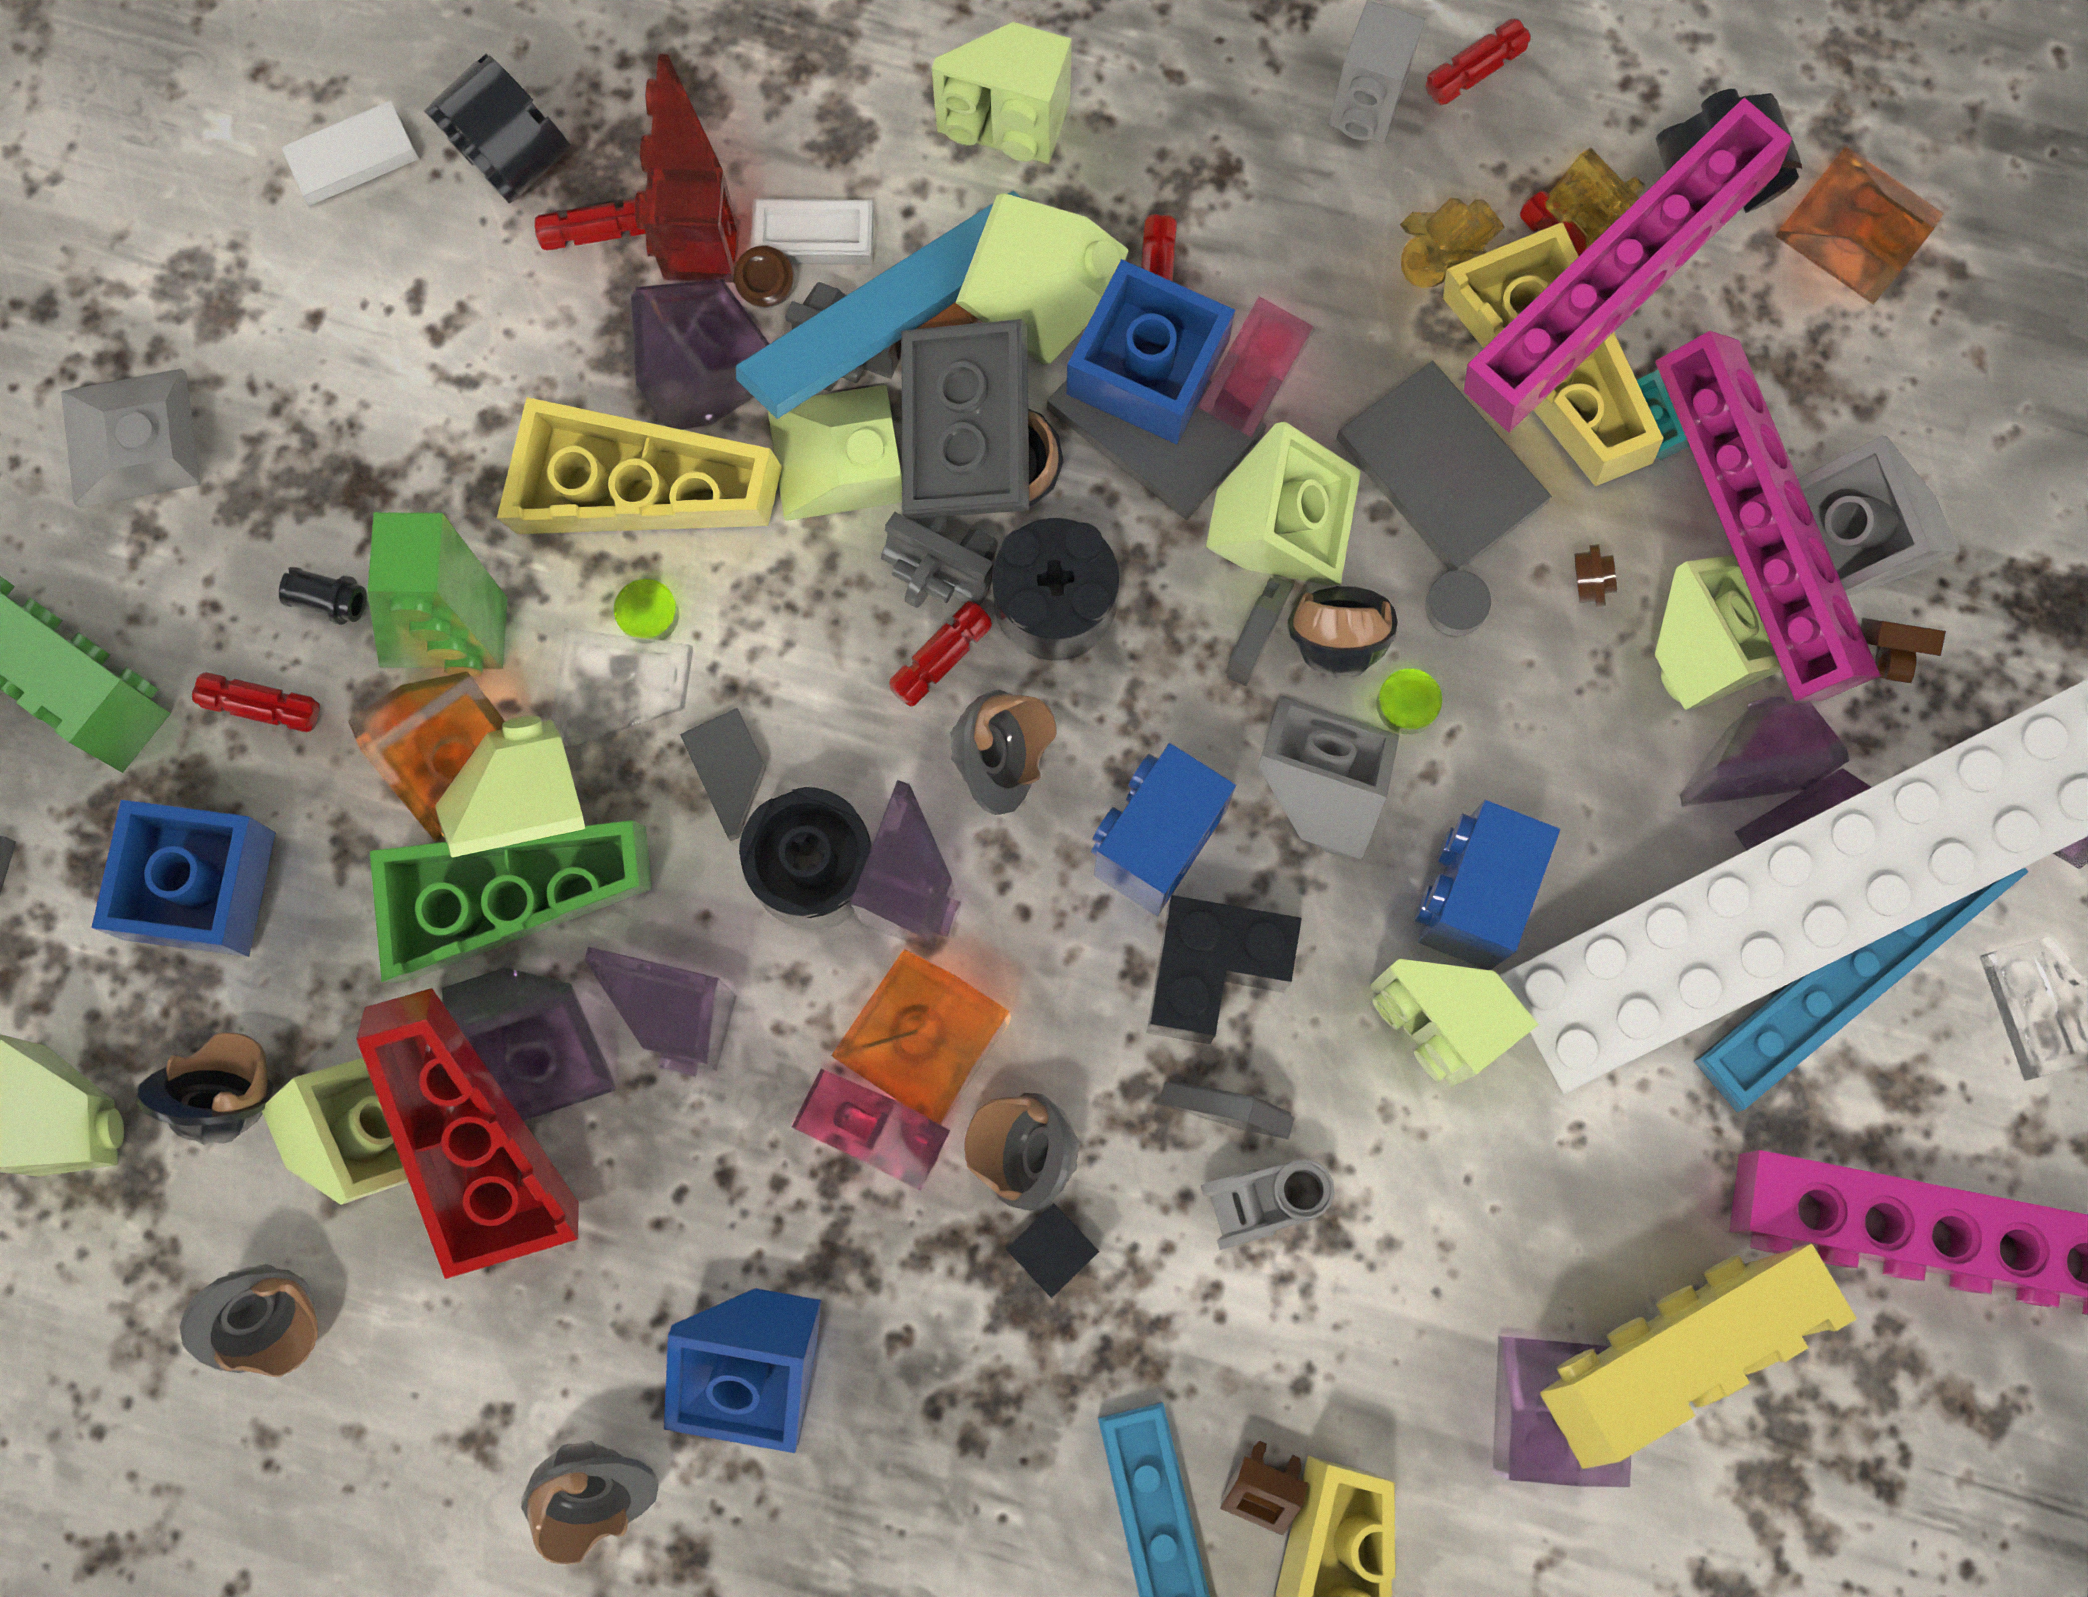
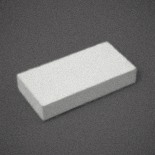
M391 100L281 147L302 196L309 206L419 159Z
M753 199L751 248L756 246L774 247L785 254L791 264L872 265L873 200Z

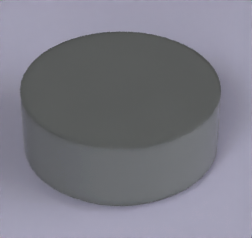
M1462 570L1450 571L1441 575L1433 583L1425 601L1426 614L1431 624L1442 633L1451 636H1464L1474 632L1481 626L1491 607V595L1484 581L1477 575Z

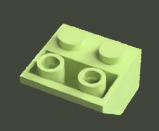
M1011 22L936 57L931 69L937 132L945 134L948 138L959 144L974 145L978 143L1002 150L1005 155L1018 161L1028 162L1037 160L1049 164L1070 105L1072 38Z
M1398 959L1370 984V987L1377 994L1372 999V1002L1382 1018L1395 1030L1403 1026L1419 1046L1413 1052L1423 1069L1437 1082L1444 1078L1451 1087L1477 1075L1539 1025L1500 976L1491 970Z

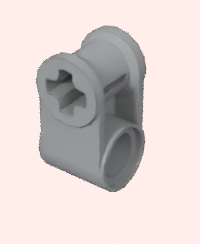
M1308 1159L1291 1161L1261 1171L1253 1169L1200 1185L1203 1195L1211 1197L1222 1236L1217 1240L1219 1250L1277 1234L1276 1230L1315 1219L1324 1214L1331 1206L1335 1194L1334 1183L1328 1170L1319 1163ZM1294 1172L1310 1174L1319 1185L1320 1196L1318 1202L1309 1210L1294 1208L1288 1203L1284 1195L1286 1179ZM1232 1194H1236L1245 1221L1244 1225H1241Z

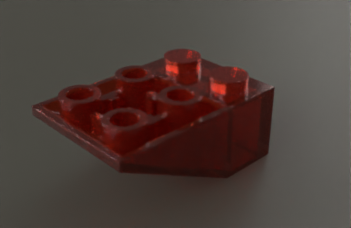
M658 54L656 78H648L646 82V111L648 116L653 118L651 134H643L640 143L641 168L643 172H647L646 191L638 190L636 193V225L638 229H645L647 254L649 257L656 258L664 280L734 283L739 225L725 175L668 54Z

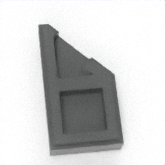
M1276 576L1269 578L1230 656L1225 672L1228 674L1227 678L1247 686L1294 584Z
M736 708L680 734L730 842L740 837L743 821L766 769L741 713Z
M1173 1080L1164 1083L1158 1103L1237 1129L1288 1140L1295 1117L1291 1116V1112L1254 1096Z

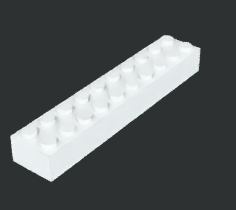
M2088 679L1501 974L1500 978L1539 1024L1530 1034L1562 1094L1564 1095L2087 837Z

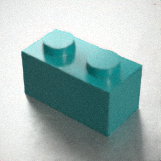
M1659 370L1637 379L1636 381L1664 438L1656 458L1663 460L1690 447Z

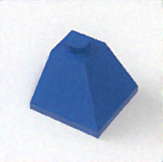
M754 1288L671 1325L667 1344L664 1430L796 1453L817 1348L821 1300Z

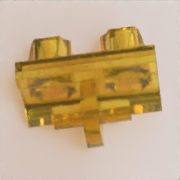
M1590 147L1580 153L1549 193L1551 196L1546 201V208L1559 222L1574 220L1589 235L1585 239L1587 249L1639 199L1646 185L1637 176L1624 183Z
M1450 198L1435 213L1412 212L1399 224L1405 233L1416 236L1409 240L1403 249L1401 270L1405 278L1414 286L1421 288L1436 287L1445 282L1446 269L1487 253L1484 247L1505 228L1504 224L1488 203L1480 199H1475L1468 206L1459 198Z

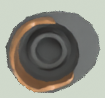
M999 689L977 697L960 716L957 724L950 732L951 760L955 763L963 780L968 784L973 799L984 811L994 815L1014 812L1025 799L1032 783L1041 778L1038 769L1039 760L1045 749L1057 735L1054 715L1051 709L1036 697L1013 695Z
M1023 1093L1019 1097L990 1100L977 1110L967 1129L964 1151L968 1169L994 1190L998 1198L1010 1207L1029 1211L1045 1208L1064 1189L1072 1174L1077 1170L1080 1141L1075 1135L1065 1112L1043 1094Z
M268 1264L230 1271L227 1276L218 1278L198 1292L186 1307L179 1326L182 1345L199 1362L217 1370L235 1373L248 1371L271 1377H282L297 1369L306 1361L310 1352L314 1349L318 1338V1323L314 1310L315 1304L309 1287L303 1278L290 1270L276 1269Z
M593 1441L562 1445L558 1451L544 1460L534 1470L521 1500V1509L529 1523L537 1552L545 1560L554 1564L574 1565L581 1562L592 1546L600 1539L610 1535L616 1537L623 1536L627 1531L628 1523L641 1516L656 1501L659 1487L658 1478L653 1469L641 1461L623 1457L615 1450L595 1444Z

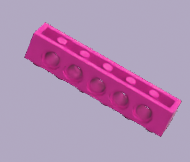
M1744 97L1467 364L1464 392L1510 433L1779 173L1793 138Z
M1708 331L1656 360L1655 363L1794 700L1824 701L1880 677L1879 670L1740 341L1726 335Z
M1762 1150L1739 1154L1729 1232L1751 1236L1750 1248L1779 1254L1792 1250L1793 1245L1802 1247L1813 1244L1825 1264L1858 1268L1859 1258L1882 1262V1274L1890 1277L1924 1282L1926 1271L1950 1276L1949 1288L1965 1292L1992 1295L1993 1285L2016 1289L2015 1301L2059 1308L2060 1298L2083 1302L2082 1314L2088 1316L2087 1214ZM1804 1194L1813 1197L1820 1209L1819 1222L1813 1229L1807 1227L1799 1216L1798 1205ZM1871 1207L1876 1208L1885 1220V1233L1878 1242L1869 1235L1865 1226L1866 1214ZM1938 1221L1946 1225L1951 1235V1245L1945 1254H1942L1936 1248L1932 1238L1933 1228ZM2005 1234L2014 1241L2017 1249V1257L2011 1267L2003 1261L2000 1255V1242ZM2072 1248L2079 1253L2083 1262V1270L2077 1280L2071 1275L2067 1266V1257Z

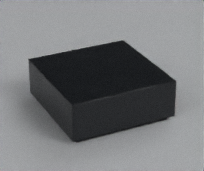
M1054 1203L1006 1248L1010 1255L1051 1299L1100 1252Z

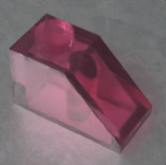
M1259 296L1198 408L1242 433L1253 437L1287 382L1317 327Z
M820 1069L791 1126L920 1191L931 1169L936 1164L939 1153L951 1131L894 1099L824 1069Z

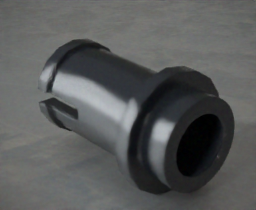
M298 567L288 568L289 573L283 574L279 585V600L284 606L298 607L328 615L330 621L337 625H344L348 621H358L365 610L367 602L366 589L358 585L357 581L351 576H341L339 579H334L307 572Z

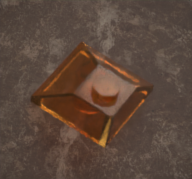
M1845 146L1779 229L1775 237L1874 305L1935 229L1944 213Z
M468 671L400 685L348 720L360 751L435 842L444 837L435 805L487 732L502 730V724L506 722Z
M904 949L831 1056L939 1129L1011 1022L1010 1011L956 975Z

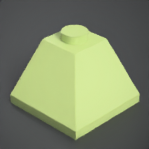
M1006 193L999 194L993 203L956 303L983 323L1022 319L1027 325L1028 355L1042 365L1051 364L1087 327L1121 259H1126L1129 250L1085 216Z
M887 385L812 396L778 419L768 411L774 455L782 466L779 488L785 521L902 503V475Z
M1287 422L1275 423L1217 489L1206 548L1245 570L1329 586L1341 585L1361 470Z
M1735 555L1686 561L1675 569L1655 657L1663 669L1661 671V679L1665 689L1676 701L1681 702L1685 710L1711 704L1782 671Z
M523 716L504 722L502 730L487 732L435 805L437 817L451 858L585 829L563 741L552 720L542 721L538 716Z
M0 1034V1172L41 1177L118 1165L117 1148L121 1147L123 1143L124 1125L119 1111L115 1109L114 1100L46 1045Z
M363 1058L294 1077L265 1104L262 1114L286 1169L340 1205L409 1182Z

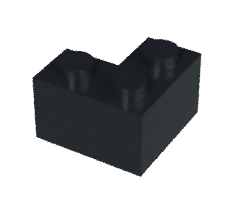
M1172 895L1167 908L1146 1033L1211 1044L1216 1036L1224 982L1284 993L1292 983L1302 918Z

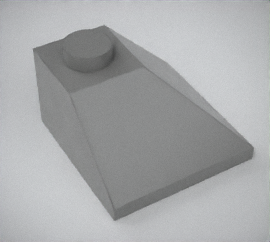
M183 369L61 391L73 500L77 507L81 508L201 485L187 373Z
M1882 435L1798 478L1847 596L1903 579L1960 552L1936 496L1887 436Z
M1280 696L1258 767L1300 839L1316 844L1325 852L1335 855L1346 854L1363 860L1387 798L1399 735Z

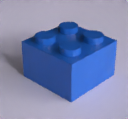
M1121 259L1067 364L1066 395L1178 445L1229 343L1235 309Z
M1170 742L1159 759L1149 753L1141 762L1128 784V787L1131 788L1126 798V801L1129 802L1123 812L1115 807L1111 808L1092 838L1096 843L1091 850V853L1096 856L1094 876L1157 917L1226 814L1236 788V784Z
M120 800L91 928L124 941L249 957L276 832L249 816Z
M1484 800L1471 816L1462 813L1455 828L1450 827L1447 831L1437 856L1436 863L1446 866L1444 873L1438 875L1433 887L1428 885L1418 906L1414 921L1424 926L1417 943L1486 970H1492L1517 951L1561 829L1488 800Z

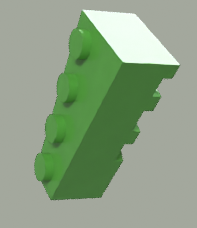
M374 512L367 592L379 668H444L445 673L460 677L480 676L483 674V669H503L508 597L443 513Z
M0 576V690L17 700L16 703L34 717L54 728V732L66 741L123 773L171 714L152 700V697L159 689L127 666L119 676L103 665L110 656L108 652L79 632L69 641L55 631L63 620L30 597L23 606L8 597L15 586Z
M633 820L587 825L582 830L452 858L446 842L370 851L381 982L405 983L652 890L646 826Z

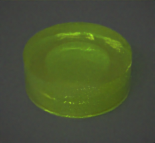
M653 579L635 580L622 588L614 602L613 611L618 626L627 638L636 643L645 645L659 643L668 638L678 624V604L671 591L659 581Z
M1402 669L1396 671L1385 680L1379 690L1376 700L1377 712L1382 722L1397 733L1406 735L1420 733L1426 730L1440 713L1442 707L1440 687L1429 674L1421 670Z

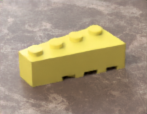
M1563 222L1446 269L1443 299L1484 349L1579 256ZM1614 332L1534 409L1535 413L1595 487L1653 464L1664 439Z
M526 397L497 519L516 534L768 526L782 466L770 448Z
M1813 1244L1744 1264L1739 1255L1730 1257L1703 1273L1708 1284L1696 1292L1692 1286H1687L1657 1302L1656 1306L1661 1314L1648 1323L1644 1317H1639L1610 1332L1607 1338L1612 1346L1597 1355L1594 1349H1589L1559 1365L1556 1369L1561 1379L1541 1391L1540 1395L1582 1469L1618 1463L1695 1417L1689 1402L1692 1401L1693 1405L1699 1408L1728 1397L1750 1384L1746 1377L1747 1374L1760 1371L1778 1361L1786 1362L1808 1349L1802 1336L1826 1330L1838 1331L1856 1320L1855 1314Z
M1308 1455L1302 1481L1309 1483L1303 1506L1292 1522L1275 1597H1392V1579L1395 1578V1483L1369 1471Z

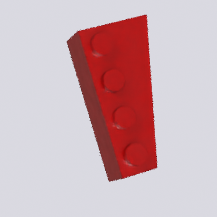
M433 988L364 1007L356 1040L444 1279L578 1240V1200Z

